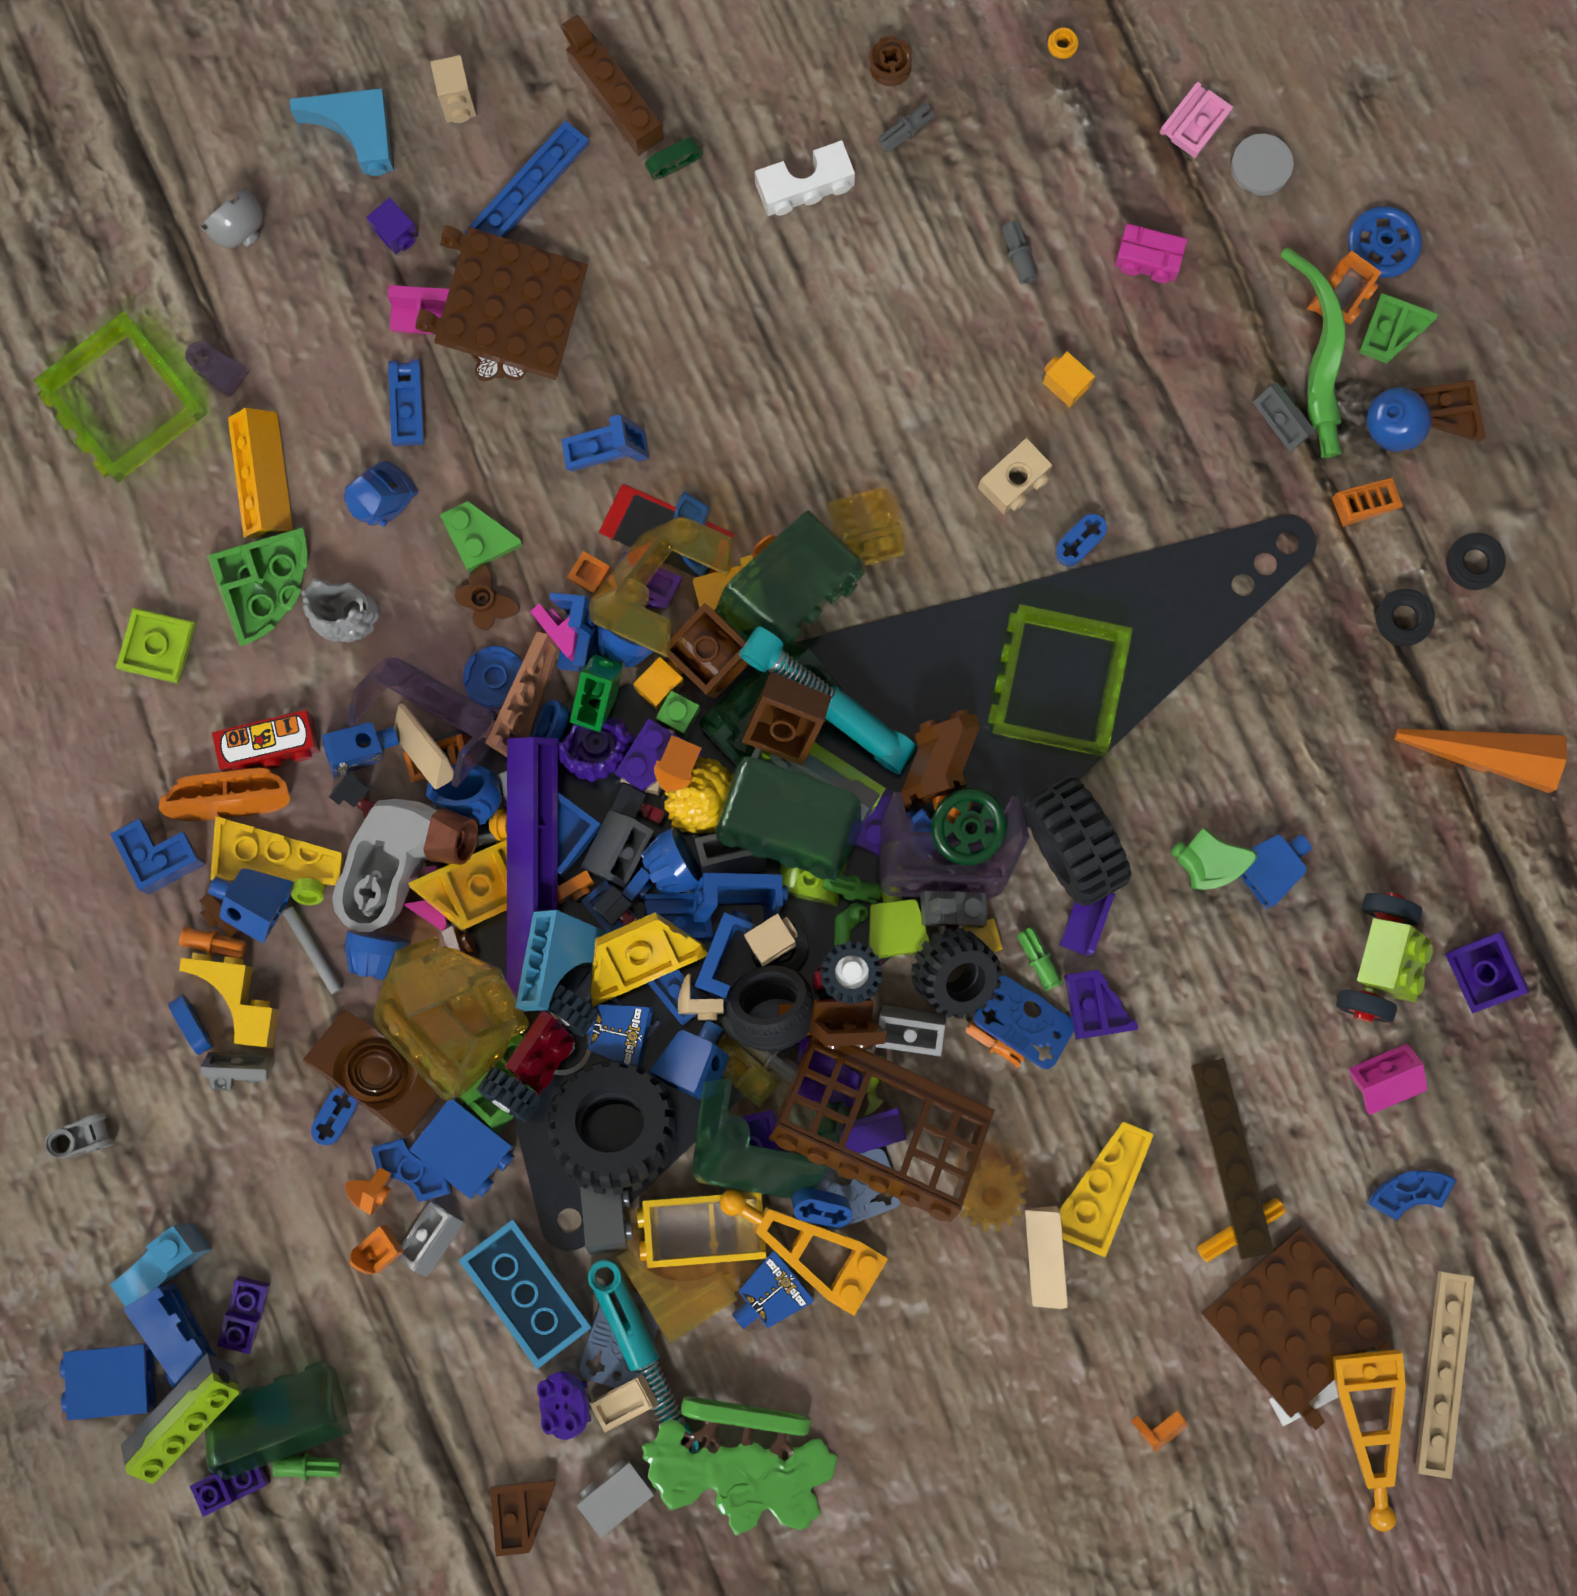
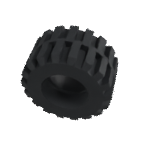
M951 928L944 929L942 935L938 932L933 934V939L929 943L925 940L921 945L923 950L921 952L917 951L914 956L917 963L912 964L911 969L915 974L912 976V981L922 997L938 1013L941 1012L945 1017L949 1018L953 1015L956 1019L964 1017V1014L970 1017L976 1014L978 1008L981 1010L986 1008L987 1005L985 1003L989 999L993 1000L995 998L994 990L999 989L1001 985L998 977L1002 976V969L998 966L1000 961L994 952L973 932H966L963 928H956L955 932ZM967 963L961 976L947 983L950 973L959 965Z

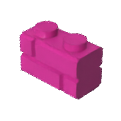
M1127 223L1114 267L1121 268L1122 273L1130 276H1137L1139 273L1149 275L1153 281L1158 283L1175 282L1180 270L1187 238Z

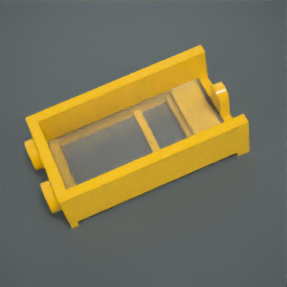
M762 1191L743 1192L746 1203L763 1213ZM722 1194L642 1201L643 1207L637 1208L638 1228L644 1227L645 1241H639L640 1260L647 1261V1268L766 1259V1242L753 1231L756 1224L741 1215L729 1216L721 1210L720 1198Z

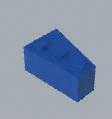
M175 1283L157 1287L123 1308L151 1349L153 1355L165 1369L166 1377L173 1388L207 1353L217 1357Z

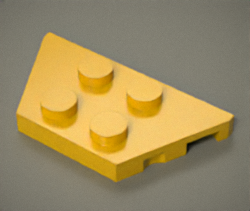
M507 839L472 854L471 858L463 865H447L408 884L412 890L460 930L469 928L507 910Z
M656 912L596 938L589 995L593 1007L706 957L708 952L705 945Z

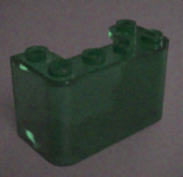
M807 510L727 583L715 611L746 641L757 626L762 627L777 636L784 644L783 651L789 653L795 646L793 641L802 632L800 627L806 622L810 625L814 623L823 613L821 608L827 602L833 605L841 596L846 599L858 587L857 582L865 573L863 569L865 561L810 510Z

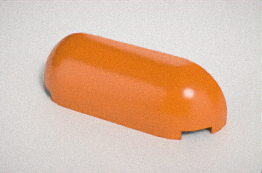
M265 768L191 775L178 779L177 784L165 796H161L159 810L165 816L181 821L215 819V816L230 818L264 814L287 806L290 802V793L285 781Z

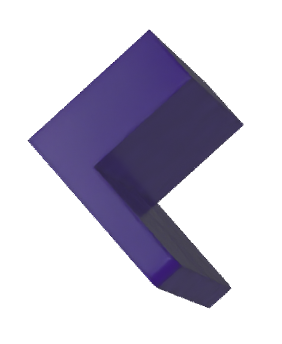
M1115 893L1109 894L1090 906H1081L1079 903L1074 902L1059 946L1087 957L1092 956L1098 944Z
M899 1107L855 1120L845 1147L860 1154L907 1140ZM844 1124L835 1126L839 1141L845 1128Z

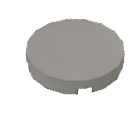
M1263 133L1254 134L1242 140L1234 151L1230 166L1232 177L1240 188L1252 192L1253 195L1265 196L1272 195L1284 187L1291 177L1294 163L1292 153L1286 143L1276 136Z

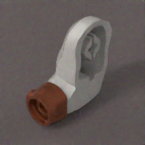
M402 799L377 801L351 842L343 873L339 877L332 895L334 912L345 926L357 932H374L391 925L401 912L410 888L408 883L418 878L425 858L433 862L463 865L471 858L478 839L476 821L447 808L439 809L421 802Z

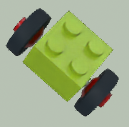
M1367 893L1363 899L1362 911L1374 918L1357 982L1364 985L1365 988L1364 991L1340 990L1336 1007L1344 1012L1353 1014L1354 1019L1363 1022L1373 1023V1020L1393 1022L1397 1012V1005L1380 996L1416 1003L1418 995L1424 989L1425 978L1423 974L1426 963H1429L1432 958V940L1412 927L1418 925L1421 920V906L1405 900L1404 896L1395 893Z

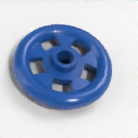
M1379 206L1363 212L1353 222L1348 234L1349 252L1352 250L1381 271L1379 277L1390 278L1405 273L1417 262L1422 250V235L1417 223L1409 214L1395 207ZM1389 219L1390 227H1377L1376 220ZM1404 228L1409 239L1401 241L1397 230ZM1362 231L1372 233L1369 244L1360 242ZM1381 237H1388L1391 244H1384L1381 241ZM1400 249L1406 256L1397 263L1391 256ZM1371 251L1383 257L1380 264L1368 258Z

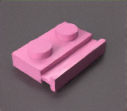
M1197 81L1162 126L1160 134H1165L1171 138V142L1196 159L1231 114L1234 107L1212 91L1205 90L1201 87V83Z

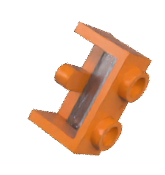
M1352 250L1339 261L1327 278L1339 300L1344 322H1347L1349 325L1360 314L1362 309L1358 305L1363 298L1368 300L1379 285L1375 281L1381 274V271ZM1316 294L1306 309L1317 312L1323 317Z

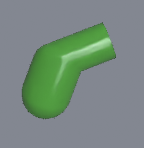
M858 903L850 904L836 915L834 946L850 942L851 929L865 921L868 917V910L864 905Z

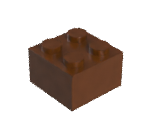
M770 672L749 717L742 742L803 766L825 721L831 696Z

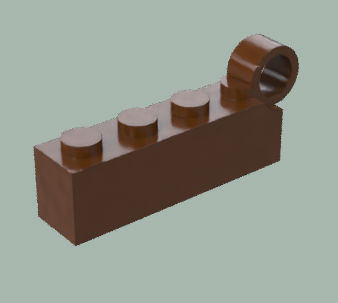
M576 14L561 24L562 32L571 45L566 49L568 62L636 154L640 156L662 141V124L599 39L589 31L580 16Z

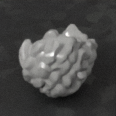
M313 578L311 584L307 585L301 593L303 595V609L306 617L309 618L310 626L320 636L333 642L352 643L355 640L365 638L366 635L374 631L376 621L380 618L381 609L376 604L375 598L365 594L362 588L355 586L351 582L342 585L338 583L329 584L323 579Z

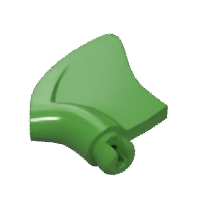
M1206 827L1197 834L1189 846L1180 841L1171 850L1172 856L1177 858V862L1189 873L1191 888L1200 890L1218 888L1236 880L1258 858L1256 851L1226 843Z

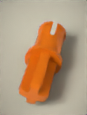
M185 926L179 938V945L181 947L206 951L207 955L218 954L242 959L246 951L245 941L219 935L218 931L214 930L209 933Z
M974 1018L967 1025L966 1033L990 1048V1053L994 1051L1012 1063L1016 1068L1020 1066V1061L1025 1059L1024 1056L978 1027L974 1022Z

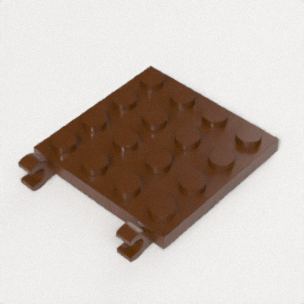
M445 225L440 245L460 250L459 259L441 318L430 311L420 309L415 328L420 331L436 334L434 341L436 344L556 380L588 264L475 228L468 227L465 235L457 228Z
M1298 1227L1273 1249V1253L1267 1254L1205 1308L1201 1314L1286 1415L1292 1418L1298 1412L1308 1426L1316 1431L1325 1421L1309 1402L1335 1380L1333 1356L1365 1353L1371 1347L1375 1352L1395 1349L1383 1338L1390 1330L1302 1227Z

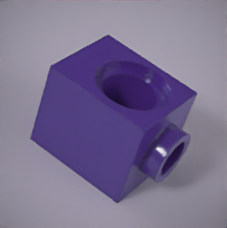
M390 197L366 217L371 229L395 255L401 250L409 249L415 243L416 237L419 236L414 223Z

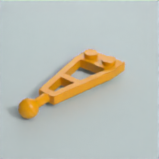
M727 1190L720 1198V1208L725 1214L729 1216L741 1215L756 1224L753 1231L824 1298L855 1316L888 1258L857 1239L801 1221L768 1207L762 1213L747 1204L745 1196L739 1190ZM773 1221L801 1230L789 1251L767 1231ZM813 1235L852 1249L830 1288L799 1261Z
M1398 1349L1333 1356L1336 1391L1366 1487L1374 1490L1375 1506L1370 1511L1369 1520L1376 1530L1387 1532L1394 1528L1397 1521L1395 1511L1388 1504L1387 1487H1394L1396 1480L1406 1389L1403 1353ZM1392 1388L1388 1430L1361 1432L1349 1392ZM1386 1444L1384 1472L1373 1474L1365 1446Z

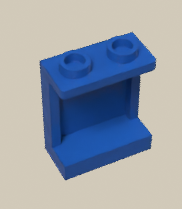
M704 873L693 890L694 922H707L718 906V903L761 904L763 906L765 922L777 913H780L783 905L787 903L788 891L787 886L782 885V875Z
M733 910L732 915L724 912L695 984L698 991L718 999H724L727 1002L731 986L717 981L716 978L735 931L739 930L747 933L755 928V924L751 920L752 917Z
M450 1097L409 1151L469 1199H474L477 1195L482 1198L494 1184V1181L490 1178L499 1168L501 1171H504L515 1157L511 1153L515 1146L507 1142L464 1108L465 1106L457 1099Z
M147 1343L85 1350L74 1349L63 1352L64 1358L60 1361L61 1378H65V1392H63L61 1397V1406L63 1412H66L67 1420L151 1412L156 1408L153 1353Z

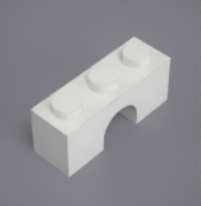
M841 140L813 150V165L816 171L808 178L799 179L793 177L788 172L784 161L756 170L755 184L767 216L773 214L778 216L789 213L793 207L801 204L812 205L819 202L824 196L833 193L834 195H841L849 191L855 183V172L843 141Z

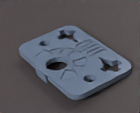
M877 1148L861 1153V1155L890 1167L887 1156L881 1149ZM828 1166L805 1174L797 1180L798 1190L814 1188L845 1196L850 1202L853 1217L844 1227L892 1210L901 1203L895 1197H891L890 1205H885L884 1201L870 1202L871 1199L876 1198L880 1193L873 1191L867 1184L856 1179H852L851 1183L846 1186L838 1185L834 1180V1172L836 1170ZM828 1227V1228H826V1229H829V1230H832V1231H836V1230L841 1229V1228H844V1227H840V1228H831V1227Z
M630 1290L636 1305H643V1309L639 1311L655 1344L656 1340L654 1339L664 1312L663 1303L656 1298ZM613 1291L610 1294L611 1296H615L616 1293L615 1291ZM599 1305L579 1371L585 1379L617 1388L636 1378L638 1372H630ZM618 1307L623 1322L627 1321L622 1307ZM599 1350H601V1364L605 1365L604 1371H598L596 1375L590 1374L591 1368L586 1366L587 1360H594ZM616 1372L621 1373L620 1378L615 1377Z

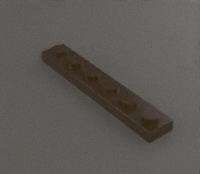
M1224 1058L1191 1065L1239 1258L1242 1260L1273 1253L1274 1250Z

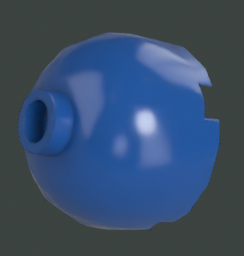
M1398 387L1381 392L1371 402L1367 411L1366 424L1371 438L1381 448L1391 452H1399L1416 448L1423 442L1431 429L1432 420L1428 403L1420 394L1405 387Z

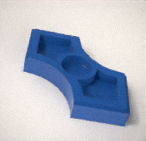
M405 1138L371 1147L376 1169L378 1170L381 1167L391 1173L390 1178L406 1183L414 1191L419 1202L452 1193L450 1183L409 1151Z

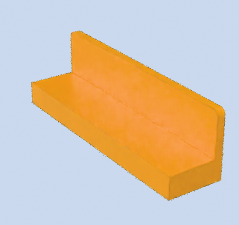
M244 408L228 417L243 537L255 539L269 531L283 533L292 531L293 526L278 414L274 411Z

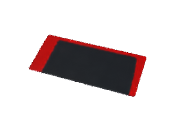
M622 484L599 533L690 575L699 577L685 563L676 544L674 535L676 507ZM706 521V534L710 543L720 553L705 575L717 572L734 537V533Z

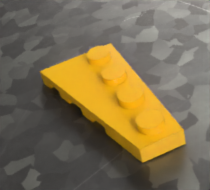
M215 816L210 878L212 881L215 876L233 882L240 870L247 868L292 882L300 878H311L320 881L324 886H335L343 873L344 854L341 852Z
M1122 1122L1098 1155V1158L1060 1208L1063 1240L1106 1258L1154 1134Z

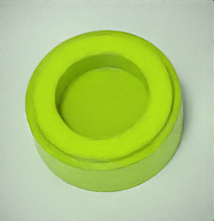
M300 878L294 881L291 896L300 904L317 905L324 899L325 886L315 879Z

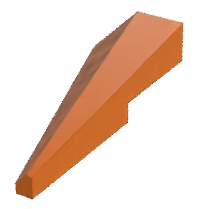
M1397 729L1394 736L1396 741L1483 773L1487 771L1546 793L1557 790L1567 761V737L1563 735Z

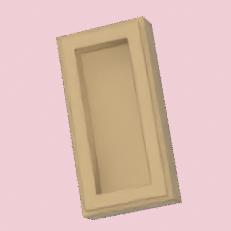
M643 1374L589 1402L604 1433L659 1404Z

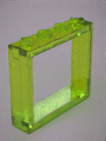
M124 311L33 380L41 389L37 394L48 408L53 405L59 413L55 418L66 431L72 428L78 435L74 439L75 443L86 455L91 452L97 459L93 463L96 469L104 478L110 475L117 483L207 415ZM128 336L186 408L113 463L56 391Z
M1020 604L1016 614L1010 613L1007 631L1012 632L1010 644L1004 643L1000 662H1005L1006 666L1004 675L998 673L994 692L1000 693L998 704H992L989 713L988 723L993 724L992 733L1104 757L1109 750L1133 628ZM1025 623L1114 641L1094 742L1004 723Z

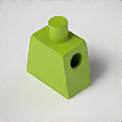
M900 883L881 885L883 903L870 906L868 946L873 949L872 952L878 955L879 958L916 954L917 951L921 952L923 950L921 945L925 940L928 943L930 941L925 925L921 923V912L917 900L902 901Z

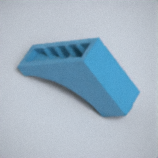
M382 88L289 99L290 111L297 124L308 123L327 127L343 136L356 151L363 175L381 176L386 172L394 171L388 106Z
M558 910L533 912L515 1008L523 1011L548 1010L553 992L559 981L569 970L577 965H592L595 939L609 932Z
M194 1223L173 1225L146 1246L147 1252L131 1268L112 1282L110 1286L126 1307L155 1288L169 1283L212 1250V1248Z

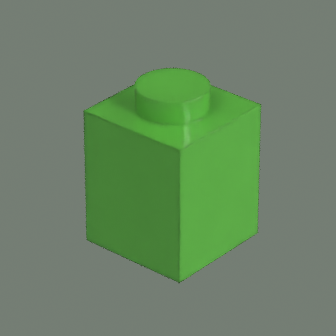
M670 691L655 719L657 724L665 729L675 730L677 736L686 740L701 711L698 704Z

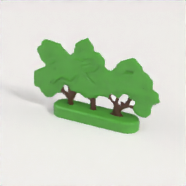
M691 1396L683 1397L681 1413L688 1418L704 1421L706 1426L697 1432L689 1434L685 1430L684 1425L677 1420H667L659 1426L656 1439L642 1445L644 1451L643 1459L650 1464L648 1478L653 1487L660 1491V1497L668 1509L674 1510L690 1505L708 1488L713 1489L717 1493L715 1506L722 1515H728L729 1526L735 1536L757 1526L761 1513L766 1509L772 1512L780 1525L797 1530L806 1529L811 1521L816 1519L821 1512L818 1507L817 1498L811 1492V1489L833 1478L837 1456L829 1453L828 1446L824 1444L822 1439H812L801 1447H792L787 1441V1434L804 1436L809 1433L812 1419L808 1416ZM720 1423L743 1427L742 1440L737 1447H724L717 1441L714 1434ZM752 1428L778 1432V1438L770 1449H764L761 1445L751 1440ZM683 1437H690L687 1444L681 1445ZM703 1437L707 1438L704 1448L698 1453L692 1454L689 1452V1448L697 1439L703 1442ZM711 1442L715 1443V1452L709 1449ZM783 1450L787 1451L789 1454L788 1460L786 1461L782 1460Z

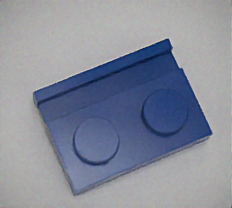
M693 892L644 895V916L656 912L698 941H709L713 938L711 916L707 922H694Z

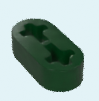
M689 137L655 153L646 160L644 165L651 178L659 180L696 162L703 155V150L695 137Z

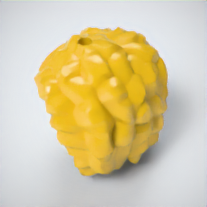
M700 756L697 758L691 772L693 775L691 783L680 790L665 791V794L669 797L664 802V809L669 812L668 818L672 820L671 825L678 828L682 833L703 834L706 832H716L724 824V814L730 812L731 803L735 800V775L730 772L728 767H724L720 761Z

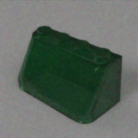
M742 757L735 769L715 828L716 839L729 847L738 846L749 850L757 857H768L780 861L781 864L788 868H799L808 871L819 879L827 878L837 881L862 830L861 801L855 794L843 788L753 757Z
M316 1362L306 1366L304 1372L296 1375L291 1373L283 1374L274 1378L273 1383L263 1387L255 1385L242 1390V1395L235 1397L205 1429L206 1461L209 1472L227 1480L353 1433L336 1369L330 1365H325L324 1362Z

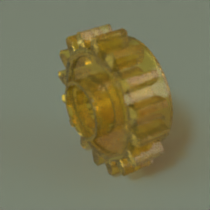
M980 1160V1169L975 1168L962 1205L964 1210L960 1214L961 1218L968 1217L969 1215L972 1217L969 1224L971 1227H975L978 1222H981L983 1232L988 1231L989 1225H993L996 1232H1000L1002 1222L1011 1227L1013 1222L1010 1217L1012 1215L1022 1216L1017 1207L1018 1204L1024 1205L1027 1201L1019 1198V1193L1027 1189L1026 1186H1017L1016 1182L1021 1178V1175L1015 1174L1011 1176L1009 1174L1011 1165L1007 1164L1003 1169H999V1160H994L991 1167H988L985 1160ZM988 1186L995 1187L999 1193L998 1201L993 1205H986L982 1200V1192Z

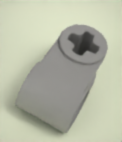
M105 1112L85 1117L76 1121V1123L50 1132L45 1140L47 1153L54 1158L69 1159L114 1145V1140L109 1138L104 1122L107 1118ZM66 1135L70 1140V1147L66 1152L62 1153L57 1147V1142L61 1136Z

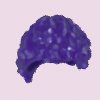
M607 717L600 732L574 724L565 740L558 743L559 761L564 764V767L570 773H575L578 779L586 778L590 782L597 779H605L609 776V773L616 771L618 765L630 749L628 743L633 740V733L627 730L625 722L619 718L611 719ZM596 740L600 741L598 745H595Z

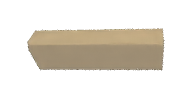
M399 704L394 724L398 742L432 787L439 789L455 779L456 774L447 756L406 704Z
M1058 1206L1024 1209L1032 1306L1057 1309L1068 1308L1060 1210Z

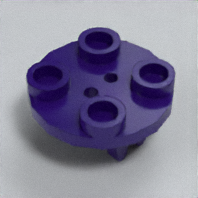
M561 1371L551 1374L546 1380L539 1382L537 1394L540 1398L541 1428L545 1434H553L556 1438L568 1440L578 1437L584 1431L586 1424L591 1422L589 1402L584 1389L587 1388V1381H580L572 1373Z

